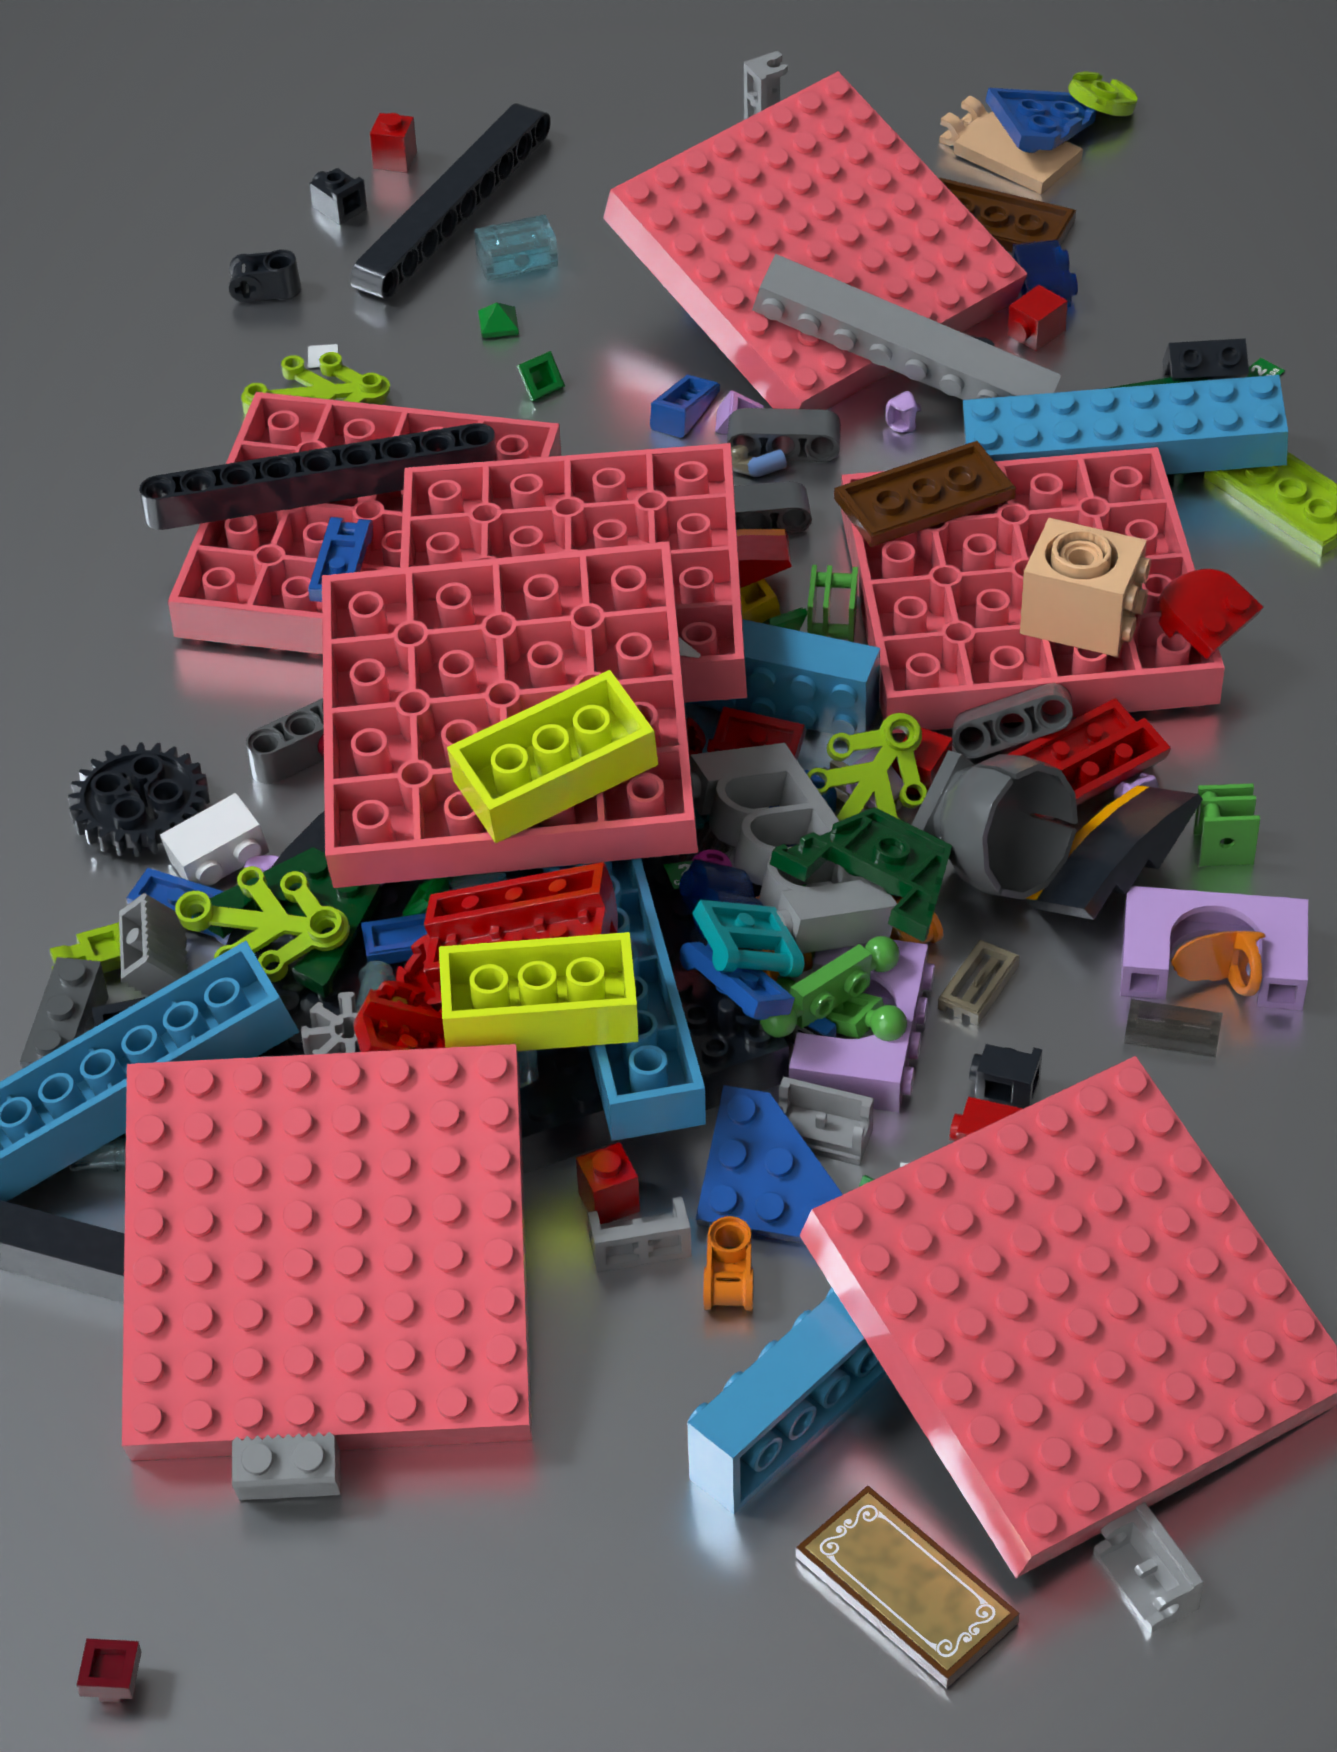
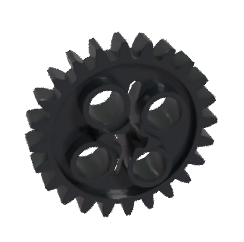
M139 742L136 751L131 752L126 745H122L121 754L114 755L108 750L105 751L106 761L101 762L91 759L92 771L86 769L79 770L81 781H72L73 793L68 794L70 814L73 824H76L78 834H86L89 845L99 841L101 851L103 852L110 849L113 845L116 846L118 856H121L127 848H133L135 856H140L143 847H149L154 854L158 853V844L163 843L160 834L207 809L206 804L210 803L206 774H202L200 763H192L189 753L178 757L177 747L174 746L163 753L161 743H156L151 750H145L143 742ZM129 781L133 785V790H130ZM145 807H148L149 815L146 813Z

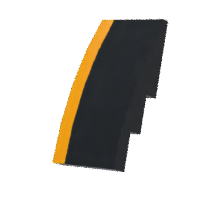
M1135 786L1107 805L1076 832L1066 863L1047 888L1025 898V900L1034 909L1094 920L1111 892L1127 894L1143 867L1160 868L1203 800L1202 797L1197 793Z

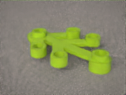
M327 352L319 358L321 373L327 377L335 376L345 382L343 384H334L306 369L303 358L291 355L285 357L281 362L283 376L288 380H296L307 387L269 390L262 383H252L245 387L241 395L243 412L247 414L256 392L330 400L346 398L343 401L382 405L386 402L387 396L390 393V382L386 377L377 373L361 375L344 366L340 354Z
M895 713L888 716L882 722L879 730L853 735L836 733L830 738L827 744V753L835 761L848 759L853 751L881 748L872 762L830 770L813 768L807 773L809 778L818 775L824 779L825 786L817 789L821 795L825 794L829 788L858 783L838 813L837 818L839 821L860 813L872 793H874L878 809L898 818L887 773L895 758L897 759L904 783L899 792L900 802L910 809L921 806L927 794V789L920 782L914 751L922 740L920 724L908 714ZM893 730H903L907 735V740L905 742H897L892 736ZM837 740L844 741L848 746V751L844 754L836 752L833 743ZM908 788L917 789L920 793V800H909L906 796V790Z
M255 866L242 869L237 876V882L242 893L247 897L253 898L263 912L213 906L208 895L201 891H189L183 894L175 905V912L180 923L185 929L200 932L206 930L210 925L255 930L232 945L220 947L215 952L214 959L244 941H247L253 953L284 934L298 935L279 950L266 951L259 957L258 961L271 982L284 978L288 971L287 965L312 949L329 951L341 946L346 941L350 932V925L345 914L331 906H321L310 891L306 876L299 871L285 874L281 879L280 887L285 898L290 902L298 903L306 917L288 915L268 888L262 870ZM252 878L259 879L258 882L252 886L245 885L246 882ZM295 883L302 884V886L295 891L288 890L289 887ZM203 912L200 916L191 918L195 913ZM325 928H334L332 931L328 933L321 934V932ZM279 962L277 968L266 970L268 964Z

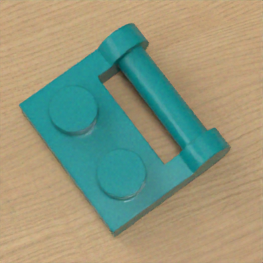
M700 900L692 913L713 950L712 961L717 971L734 972L737 968L776 971L783 977L796 978L802 974L804 969V957L787 926L783 924L776 912V907ZM738 947H740V948H751V949H755V950H773L775 953H772V952H761V951H749V950H738Z

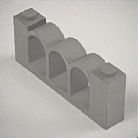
M785 743L691 754L690 768L695 808L701 816L710 815L708 824L711 832L719 840L736 847L733 860L736 870L745 879L762 886L759 898L760 905L776 907V912L783 924L787 926L802 954L867 944L869 940L877 936L890 938L893 926L889 925L888 921L891 910L897 903L883 887L863 877L850 875L843 867L831 861H826L805 882L770 865L772 851L776 846L798 844L802 836L812 832L818 835L825 834L832 830L834 823L839 822ZM778 805L780 806V807L765 808V809H755V808L778 806ZM831 881L833 883L821 886H800L805 884Z

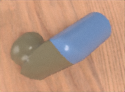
M737 445L731 447L734 472L761 477L787 467L786 457L781 449L759 457H753L748 455L749 451L746 446Z

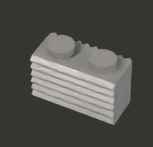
M143 893L119 911L121 983H128V987H135V991H141V995L148 994L150 996L189 973L187 969L188 964H186L188 958L185 957L188 952L185 950L187 946L185 933L187 931L184 930L174 910Z
M318 1432L315 1437L308 1433L303 1438L298 1433L294 1438L287 1434L284 1438L277 1435L274 1439L267 1435L263 1440L257 1435L253 1440L246 1436L243 1441L236 1437L232 1441V1487L239 1500L340 1495V1449L334 1435L328 1432L323 1436Z

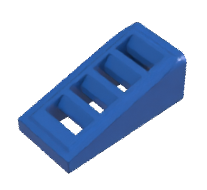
M687 374L651 402V429L682 438L692 429L720 392V384Z

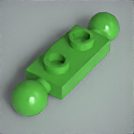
M874 937L867 942L865 948L858 944L797 982L790 989V994L795 998L791 1013L789 1015L770 1016L768 1019L760 1020L763 1030L773 1037H785L793 1032L796 1025L803 1029L815 1020L826 1017L834 1008L851 997L861 995L870 986L871 971L887 972L897 965L900 958L898 945L889 937Z
M780 977L775 981L789 994L791 986L796 984L794 980L787 977ZM862 993L857 997H851L834 1008L825 1017L836 1024V1033L860 1039L871 1028L877 1038L884 1041H894L902 1037L907 1028V1018L900 1008L894 1005H884L881 997Z

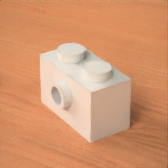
M236 793L160 834L169 860L183 879L205 886L213 885L225 876L240 869L249 858L265 855L269 852L260 824Z

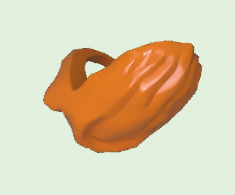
M1226 931L1204 935L1182 945L1171 960V965L1174 967L1177 975L1186 980L1218 981L1228 978L1235 992L1246 997L1253 996L1260 989L1262 981L1261 956L1256 942L1266 936L1262 932ZM1248 963L1250 964L1251 969L1250 976H1248L1246 972V967Z

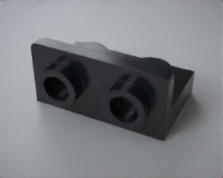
M1246 338L1169 343L1162 361L1164 375H1171L1173 381L1247 377L1249 364Z

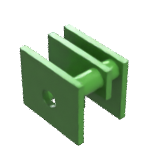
M812 565L807 606V633L835 639H848V641L854 642L858 601V567H853L851 574L832 573V566L827 565V572H817V565ZM817 587H825L823 623L815 622ZM832 588L851 589L849 624L830 623Z
M1253 783L1198 785L1197 794L1203 800L1195 811L1193 835L1202 834L1199 867L1254 865L1260 815H1254L1256 795H1253Z

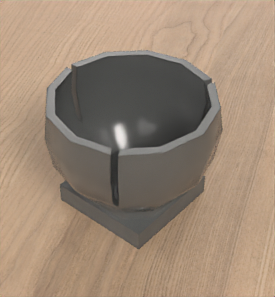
M948 750L911 825L952 845L949 860L962 880L984 893L1023 900L1048 887L1066 863L1077 828L1038 817L1035 813L1076 824L1078 823L1076 795L1062 771L1048 763L1025 756L999 754L975 765L962 754Z

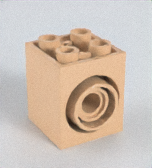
M1048 518L1024 570L1020 634L1118 657L1124 641L1131 642L1137 620L1135 614L1142 615L1147 602L1148 590L1142 589V583H1146L1151 567V559L1145 558L1147 540Z

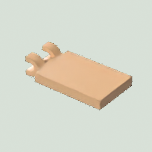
M968 96L961 103V108L970 112L962 119L950 112L941 118L940 125L947 127L949 130L940 135L939 142L948 146L953 145V154L1039 194L1044 193L1082 160L1083 148L1068 141H1065L1053 150H1038L1035 153H1028L1018 149L993 111L988 113L984 105L972 96Z

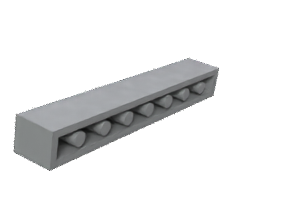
M777 254L774 255L752 308V311L762 314L768 319L781 322L806 335L814 336L835 345L841 350H847L870 360L874 364L885 366L906 375L912 380L920 381L943 391L947 395L955 396L962 400L1054 393L1061 374Z

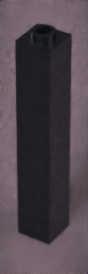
M0 1200L1 1270L124 1303V1233Z

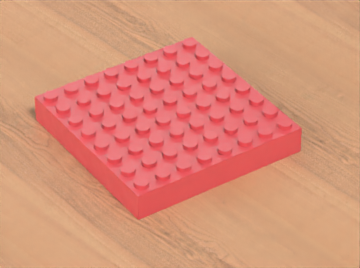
M839 71L610 189L603 217L773 409L827 410L894 372L892 369L874 364L866 358L847 350H841L833 344L814 336L806 335L795 328L776 320L768 319L764 315L752 311L759 288L775 254L959 332L969 329L1015 302L1028 274Z
M256 392L226 464L473 423L486 424L494 430L497 461L562 456L560 424ZM404 490L200 524L168 599L174 637L323 654L322 602L310 601L308 587L330 517H341L345 519V522L357 523L358 519L372 520L373 537L371 544H368L360 572L400 568Z
M731 443L405 468L400 568L669 541L679 638L701 655L699 658L680 655L684 702L747 698Z
M1158 447L994 461L1016 487L1015 499L870 547L841 509L852 568L858 567V598L869 646L880 648L879 701L883 721L892 714L905 713L915 718L922 728L928 730L953 728L956 717L966 710L1050 683L1060 684L1069 691L1072 700V717H1079L1114 698L1128 712L1220 704L1225 667L1219 649L1206 659L1179 632L1170 639L1159 624L1161 612L1160 603H1157L1160 594L1171 581L1183 574L1194 571L1195 568ZM884 471L841 475V486ZM1048 518L1147 540L1145 558L1151 559V567L1146 583H1142V589L1148 590L1147 602L1143 614H1135L1137 620L1131 642L1124 641L1118 657L1020 634L1024 570ZM1049 700L1041 708L1045 713L1055 715L1060 713L1065 706L1058 700ZM1015 713L1007 714L1001 719L1002 724L1024 721L1020 715ZM895 729L892 734L905 732L901 729Z
M669 541L322 575L325 857L333 888L698 853ZM611 670L655 732L658 765L509 838L495 843L453 781L447 747L601 673Z
M516 1044L127 1064L122 1447L131 1461L232 1456V1441L236 1437L243 1441L246 1436L253 1440L257 1435L263 1440L267 1435L272 1439L277 1435L284 1438L287 1434L294 1438L299 1433L304 1438L308 1433L315 1437L318 1432L323 1436L330 1432L334 1435L340 1450L532 1440L520 1075Z
M1136 1056L812 1209L799 1235L1015 1578L1098 1535L1104 1526L1135 1510L1136 1506L1145 1502L1149 1507L1337 1406L1336 1344Z

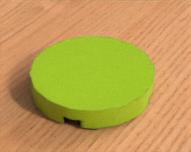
M1084 71L1073 75L1068 90L1080 103L1110 115L1128 116L1134 112L1138 97L1126 84L1117 79H1112L1110 83L1102 81L1103 75L1096 72Z

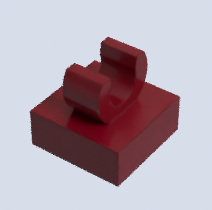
M86 1638L76 1685L79 1696L98 1697L100 1702L122 1703L123 1699H132L142 1653L139 1641Z

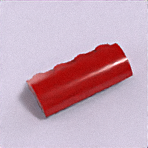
M1114 698L1075 718L1064 729L1039 737L1007 755L1025 756L1060 769L1075 792L1077 807L1165 760L1170 753L1171 747L1146 718L1136 722L1121 703ZM1035 813L1038 817L1049 820L1055 819V817Z
M600 862L430 894L424 921V927L430 938L424 972L429 983L441 982L440 946L617 933L618 913L616 898L605 863Z

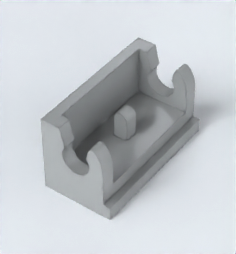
M779 51L744 62V120L780 102V77L788 72V65H780L782 54Z
M783 1076L779 1087V1106L814 1155L860 1166L873 1131L874 1098Z
M672 1198L674 1208L671 1213L600 1224L597 1211L587 1212L589 1220L588 1233L596 1271L602 1272L692 1257L691 1227L683 1198Z
M1145 1502L1136 1506L1135 1510L1111 1521L1101 1529V1533L1106 1539L1094 1546L1093 1554L1150 1633L1199 1609L1204 1581Z

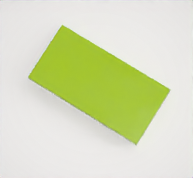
M1287 451V465L1205 471V479L1322 557L1337 547V483Z

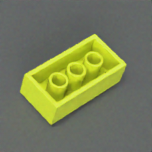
M611 670L601 673L447 747L453 781L495 843L509 838L658 765L655 732Z
M630 932L439 947L445 1048L516 1044L517 1051L639 1042Z

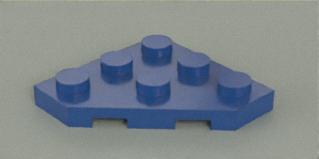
M988 88L985 99L1018 149L1028 153H1035L1038 150L1055 149L1093 124L1097 115L1096 110L1080 103L1068 92Z
M723 1085L695 1219L697 1225L710 1227L714 1221L721 1217L733 1216L744 1220L750 1227L752 1235L804 1243L799 1235L811 1210L843 1195L769 1092Z

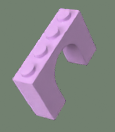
M1131 886L1126 894L1120 996L1165 1000L1170 954L1176 946L1190 938L1218 932L1254 931L1262 932L1266 936L1256 942L1262 963V981L1257 992V1007L1303 1010L1308 983V899Z
M894 940L900 951L897 965L887 972L871 971L870 986L863 992L881 997L884 1005L897 1006L904 1012L907 1018V1028L902 1037L894 1041H884L875 1035L860 1039H841L797 1032L789 1065V1078L874 1098L873 1109L899 1112L902 1095H911L913 1087L914 1067H908L909 1060H918L920 1052L921 1032H915L916 1025H925L928 998L922 997L923 990L931 991L933 987L935 964L927 963L928 944ZM855 946L816 951L813 961V972Z

